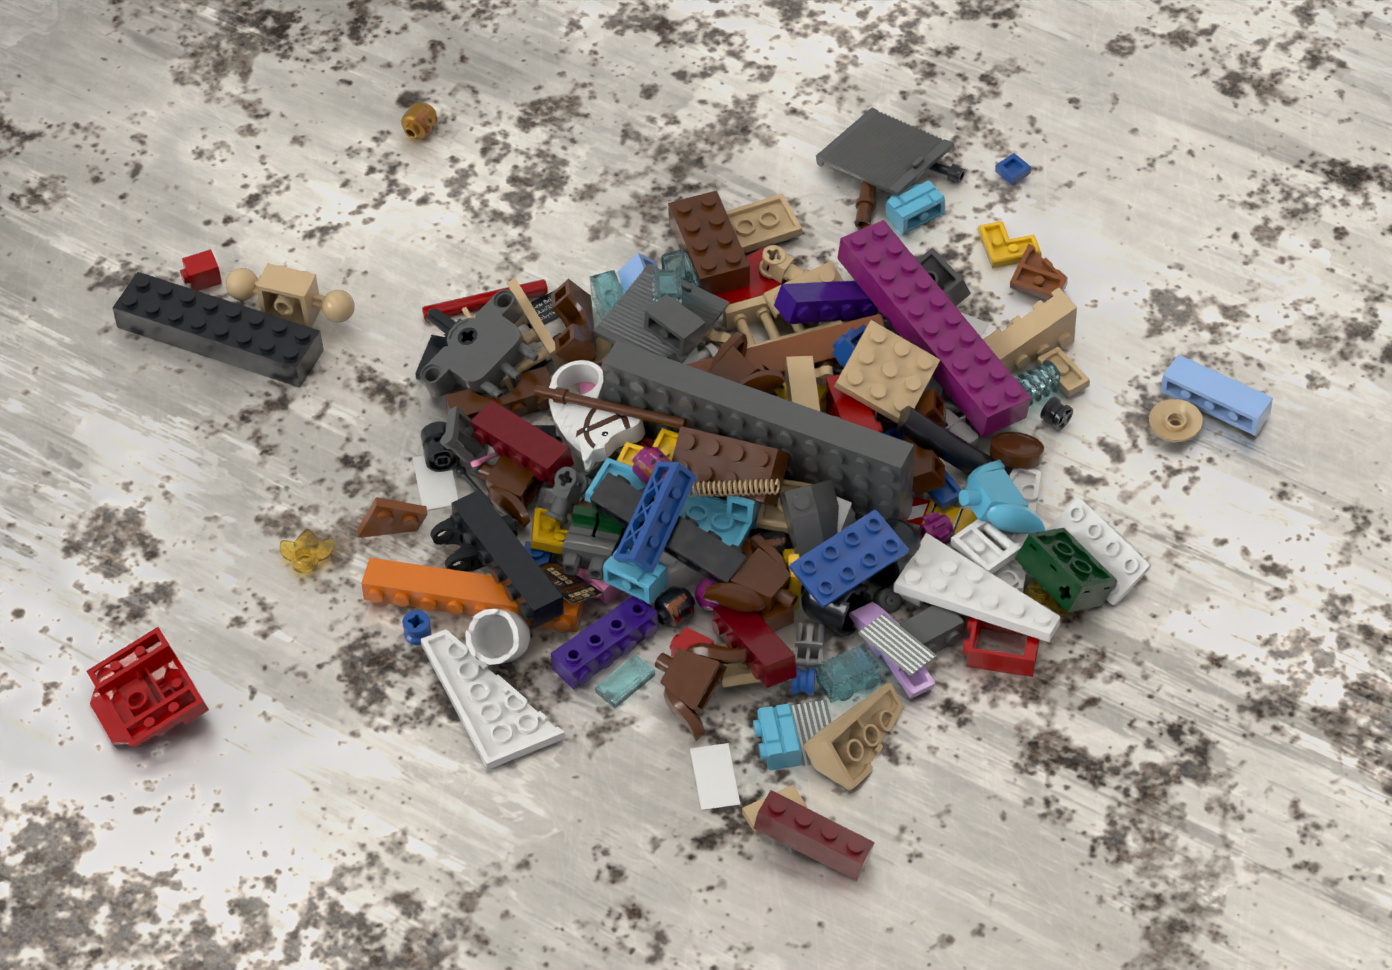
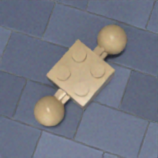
M268 263L259 281L255 273L247 268H237L231 271L226 279V290L232 298L245 301L251 299L254 295H258L261 312L311 328L320 310H322L328 320L341 323L347 321L353 315L355 309L354 300L346 291L333 290L325 296L320 295L316 274L308 271H300Z

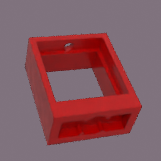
M969 616L967 633H971L970 639H964L962 655L967 656V667L1033 677L1040 639L1025 635L1027 636L1024 656L977 649L981 629L1019 635L1025 634Z

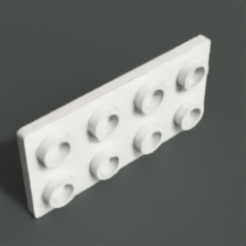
M1079 497L1047 529L1065 528L1118 580L1106 599L1113 606H1116L1151 568V565L1143 558V555Z

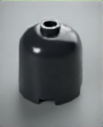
M888 518L885 521L908 547L909 551L905 556L868 579L869 582L877 586L889 587L892 583L896 582L904 567L921 546L915 529L906 521L895 518Z
M861 583L825 608H822L802 585L801 606L806 616L819 624H824L825 627L842 636H849L856 630V628L852 627L854 623L849 613L869 604L871 595L866 593L869 587Z

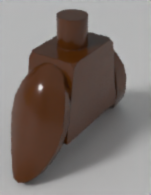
M735 332L714 356L709 373L771 394L785 382L782 372L776 370L758 372L745 358L748 344L746 334Z
M500 456L494 466L482 463L478 470V477L486 480L488 497L491 503L502 514L511 515L513 520L524 528L531 522L527 508L545 480H538L531 471L526 468H519L507 456Z
M760 533L750 538L753 554L730 579V582L710 585L706 587L703 594V599L742 613L761 612L767 614L777 603L791 610L798 599L796 594L788 590L791 574L787 562Z
M697 643L690 645L686 650L678 649L674 658L665 653H661L657 657L655 667L665 672L660 682L665 687L663 693L665 702L673 714L690 730L696 741L705 734V729L695 711L702 714L727 669L723 664H737L745 661L748 649H733L711 643Z

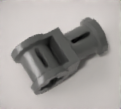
M563 467L557 471L554 479L555 485L551 494L555 495L550 510L545 513L546 516L565 524L569 521L567 516L572 504L578 505L581 495L586 492L589 485L587 477L580 472H576L571 467Z

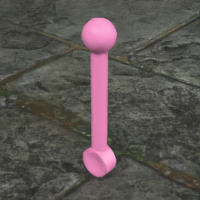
M494 452L470 463L472 467H476L500 455Z

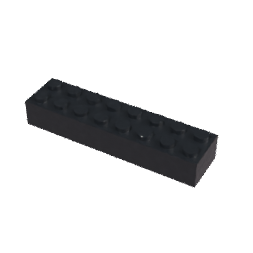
M141 272L135 274L112 307L116 325L119 329L299 388L324 351L320 330Z

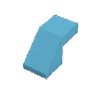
M730 494L727 497L726 517L752 524L757 512L759 513L761 503ZM756 522L754 523L752 529L757 530Z

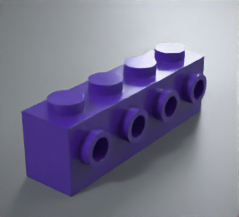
M856 281L781 284L774 303L775 308L789 324L858 320L876 315L878 308Z
M631 596L551 653L552 670L573 690L581 684H586L599 671L609 668L620 656L630 653L644 639L651 638L659 629L658 613L647 602Z

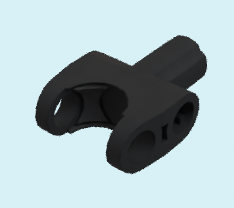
M509 514L502 516L501 518L517 537L518 533L512 516ZM450 518L438 523L431 530L430 536L435 544H456L461 546L445 560L447 569L470 572L485 567L480 562L477 551L474 547L470 548L467 545L462 531L454 528Z

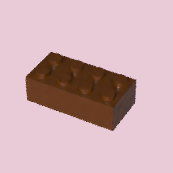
M717 190L668 203L669 224L695 286L714 295L749 286L750 265Z
M681 426L671 462H679L697 475L695 484L697 485L699 481L701 489L703 481L706 482L707 490L708 481L712 485L713 481L716 483L721 481L723 484L725 480L727 482L728 494V481L731 480L732 494H734V480L737 483L739 480L743 483L747 480V492L750 493L749 481L751 479L753 481V493H755L754 481L757 479L759 483L762 479L764 481L763 492H766L765 480L768 479V491L771 492L770 480L773 479L774 492H776L777 485H775V480L778 478L780 482L778 493H780L790 454L776 448ZM767 493L766 495L756 494L755 496L752 494L748 496L746 494L739 497L777 507L779 494L774 495L772 493L769 495Z

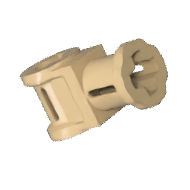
M770 245L764 249L762 254L763 260L759 265V272L762 276L774 279L780 283L784 279L790 281L810 271L808 269L803 270L794 265V258L776 245Z

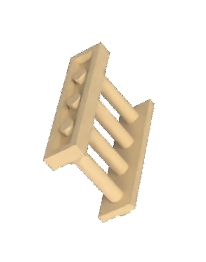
M516 278L507 282L506 284L516 296L523 311L522 316L515 325L519 327L530 323L532 326L529 329V333L523 336L527 346L534 341L536 343L541 341L543 346L539 347L540 350L536 352L539 355L537 361L526 358L514 368L521 374L545 359L547 361L552 359L556 367L564 364L566 361L556 355L554 340ZM466 307L461 309L466 318H472ZM506 375L499 384L501 387L507 385L511 392L515 389L510 381L513 378Z
M763 295L730 304L723 312V323L726 330L738 328L740 333L746 334L747 348L842 324L841 320L831 323L819 322L820 326L806 330L802 323L791 324L795 333L780 336L772 319L774 315ZM762 321L770 340L756 343L748 325Z

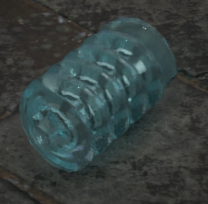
M1044 360L1041 364L1035 365L1033 369H1028L1024 373L1018 374L1015 378L1031 397L1029 407L1033 405V400L1036 402L1041 401L1042 395L1048 397L1050 390L1055 393L1059 390L1060 374L1055 364L1050 360Z

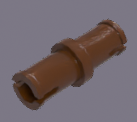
M862 181L860 184V195L855 204L857 214L854 224L858 229L871 225L872 212L876 207L874 197L877 187L865 181Z

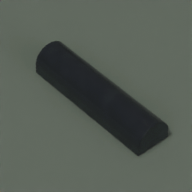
M906 406L901 410L896 431L926 450H933L939 458L965 474L970 475L977 467L995 461L985 452L911 406Z

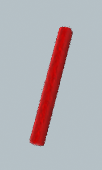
M544 279L519 284L527 298L548 293L547 283ZM506 287L422 307V314L424 320L427 321L428 311L437 308L448 317L462 314L463 311L461 309L465 307L469 312L479 310L497 292L510 289Z

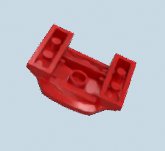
M159 627L86 671L95 685L90 705L113 745L129 744L133 750L153 736H160L181 722L186 725L209 711V708Z

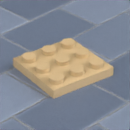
M870 320L834 387L898 424L902 409L906 406L915 408L940 359Z

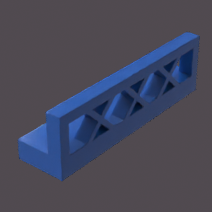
M657 462L614 555L616 561L633 563L646 573L654 572L697 475L679 462ZM664 471H667L666 476L660 481ZM656 496L655 500L649 505L651 499ZM645 520L643 526L638 529L640 523ZM633 545L630 554H626L629 547Z

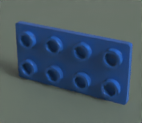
M873 510L793 561L789 568L820 607L825 608L905 556L909 549L877 510Z

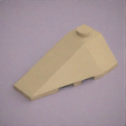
M891 682L884 684L822 728L803 745L815 769L848 790L854 789L869 775L873 767L871 763L875 755L879 754L883 748L881 743L886 733L892 730L904 706Z

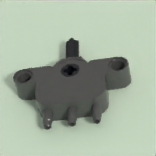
M501 290L497 292L476 313V318L459 319L455 322L437 308L428 311L427 321L445 333L444 336L448 343V346L443 347L422 369L420 374L421 380L432 396H444L459 383L464 388H470L479 395L488 393L499 399L503 393L496 386L506 375L515 380L521 377V374L514 367L524 356L532 361L538 360L539 355L527 346V342L519 328L515 325L522 316L523 311L512 291Z

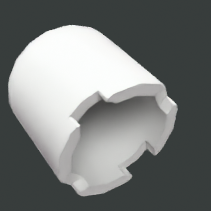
M486 609L473 617L469 629L465 633L466 645L471 655L477 657L481 662L489 665L508 663L521 657L527 650L530 642V629L526 621L515 612L503 609Z

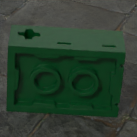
M1065 528L1029 533L1015 557V560L1022 566V569L1031 575L1040 584V587L1058 602L1060 608L1067 612L1103 606L1118 581Z

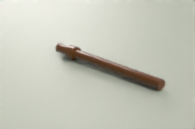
M537 385L534 391L536 396L553 399L554 403L563 405L571 403L676 428L686 427L687 419L579 395L561 387L553 389Z

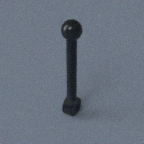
M460 466L457 468L456 473L459 477H463L475 491L480 489L468 476L465 467ZM484 494V496H485V497L488 499V501L491 503V501H490L488 495H485V494Z

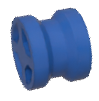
M414 610L404 616L402 624L404 637L408 643L421 645L422 638L432 635L430 618L425 612Z
M796 667L797 677L791 680V695L806 693L808 696H814L815 668L800 670Z

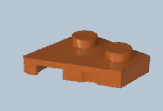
M1029 243L1010 280V288L1046 300L1053 297L1051 292L1057 288L1064 292L1068 284V277L1060 270L1055 269L1053 263L1047 258L1043 259L1035 251V247Z
M376 497L357 528L358 537L418 531L428 515L427 506Z

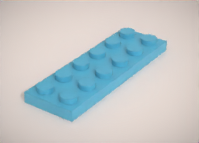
M606 458L585 493V501L591 503L590 497L608 472L614 476L621 475L630 481V486L637 490H640V488L645 490L646 485L633 473L632 466ZM710 495L708 497L698 496L697 498L695 496L692 498L688 496L680 513V516L683 518L688 516L695 520L702 530L706 532L711 530L718 534L725 544L729 546L734 544L739 548L742 547L757 520V514L752 524L727 518V501L715 496L711 497Z

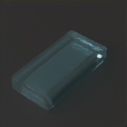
M635 654L595 687V692L613 708H617L655 676V670Z

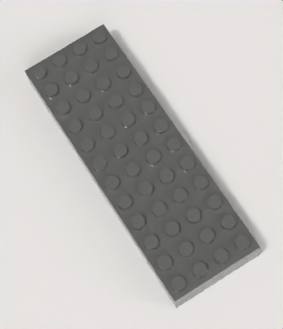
M617 340L602 362L606 401L687 419L686 428L772 447L789 453L790 458L784 479L809 484L832 479L836 497L852 503L850 507L855 512L856 521L873 510H877L884 520L895 518L906 522L912 513L914 444ZM643 420L645 435L641 441L647 443L651 439L656 440L662 428L679 433L680 428Z

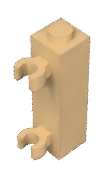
M813 356L786 357L784 374L788 401L820 411L817 384L826 386V377L833 376L832 366H822L814 369Z

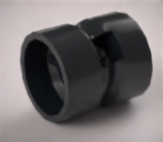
M433 422L421 430L420 436L424 449L425 463L431 471H449L455 468L460 461V458L451 449H446L440 443L442 436L445 434L447 422Z

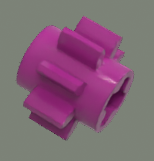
M933 511L922 517L925 522L919 527L922 538L927 533L943 544L950 541L948 535L953 532V525L947 515H940L939 512L935 513Z

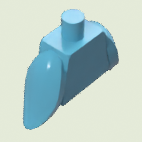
M1000 459L983 464L970 473L967 478L966 488L959 493V502L962 506H970L979 520L991 522L998 529L1011 533L1029 534L1045 531L1041 518L1028 508L1027 502L1004 470L1005 465Z

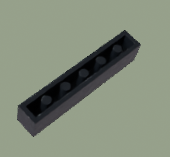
M608 472L590 497L592 508L627 529L644 489L640 488V490H637L630 486V481L621 475L614 476ZM679 515L663 550L666 554L715 584L729 583L730 579L747 561L745 552L734 544L731 546L725 544L718 534L711 530L708 532L699 528V524L688 516L683 518ZM645 520L640 523L638 529L643 526Z
M480 489L451 503L452 515H450L452 525L456 530L460 529L467 545L470 548L474 547L482 565H487L490 568L495 582L503 585L508 599L511 602H516L524 620H529L537 628L564 614L563 596Z

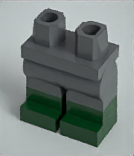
M575 505L572 512L571 525L562 546L563 572L574 576L578 574L579 568L588 569V576L591 579L602 580L603 565L619 547L626 528L602 513L599 517V512L593 508Z

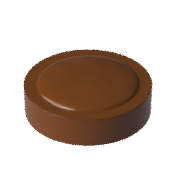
M1001 432L994 435L989 449L992 459L995 461L1000 459L1005 466L1017 469L1037 467L1041 464L1044 453V445L1041 441L1031 435L1020 432Z

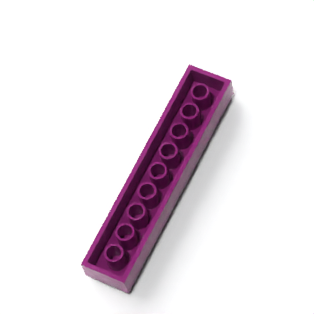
M884 220L840 238L837 256L839 262L900 337L940 359L932 376L982 437L1027 418L1031 401L1029 394Z

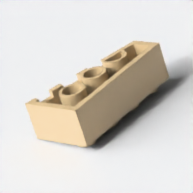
M1060 288L1051 292L1053 297L1045 303L1040 300L1032 305L1034 310L1021 318L1020 315H1017L1010 320L1011 322L1005 330L1001 331L998 328L983 339L1010 373L1025 368L1028 364L1036 361L1038 357L1056 347L1065 348L1074 342L1077 307Z

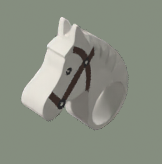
M579 360L567 363L560 367L552 377L549 388L556 389V387L568 389L574 384L589 382L596 384V386L583 395L605 400L603 371L593 362ZM549 399L552 417L559 436L574 454L582 458L586 472L592 469L595 462L605 461L614 450L624 446L626 441L636 443L645 435V428L641 419L571 403L563 405L554 403L553 399Z

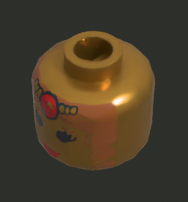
M427 103L412 104L401 119V125L405 134L412 139L427 138L438 123L435 109Z

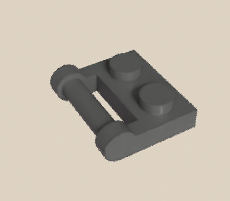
M455 406L448 410L446 431L440 443L446 449H451L468 465L470 472L478 475L480 465L472 467L470 462L487 456L488 445H482L475 439L473 435L474 430L470 422L471 419L458 406Z

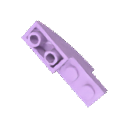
M874 602L849 613L851 620L859 631L883 613L895 621ZM865 640L877 659L883 657L910 699L934 688L936 683L925 666H922L910 676Z

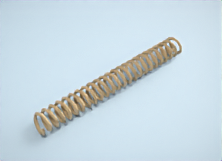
M778 478L775 480L777 490L774 492V480L771 479V492H769V480L766 479V492H763L764 481L761 479L758 483L756 479L754 481L755 493H753V481L750 479V493H748L747 480L744 483L741 480L738 483L734 480V494H732V481L729 480V493L727 494V482L725 480L723 484L721 481H718V483L713 481L712 485L708 481V494H706V482L703 481V494L701 495V483L698 481L697 485L694 482L691 489L692 495L689 493L688 496L690 498L693 496L697 498L698 496L708 497L709 495L711 497L714 495L716 497L719 495L723 497L725 495L730 496V494L732 496H745L746 494L748 496L751 494L755 496L756 494L766 495L767 493L769 495L772 493L776 495L780 488V482Z

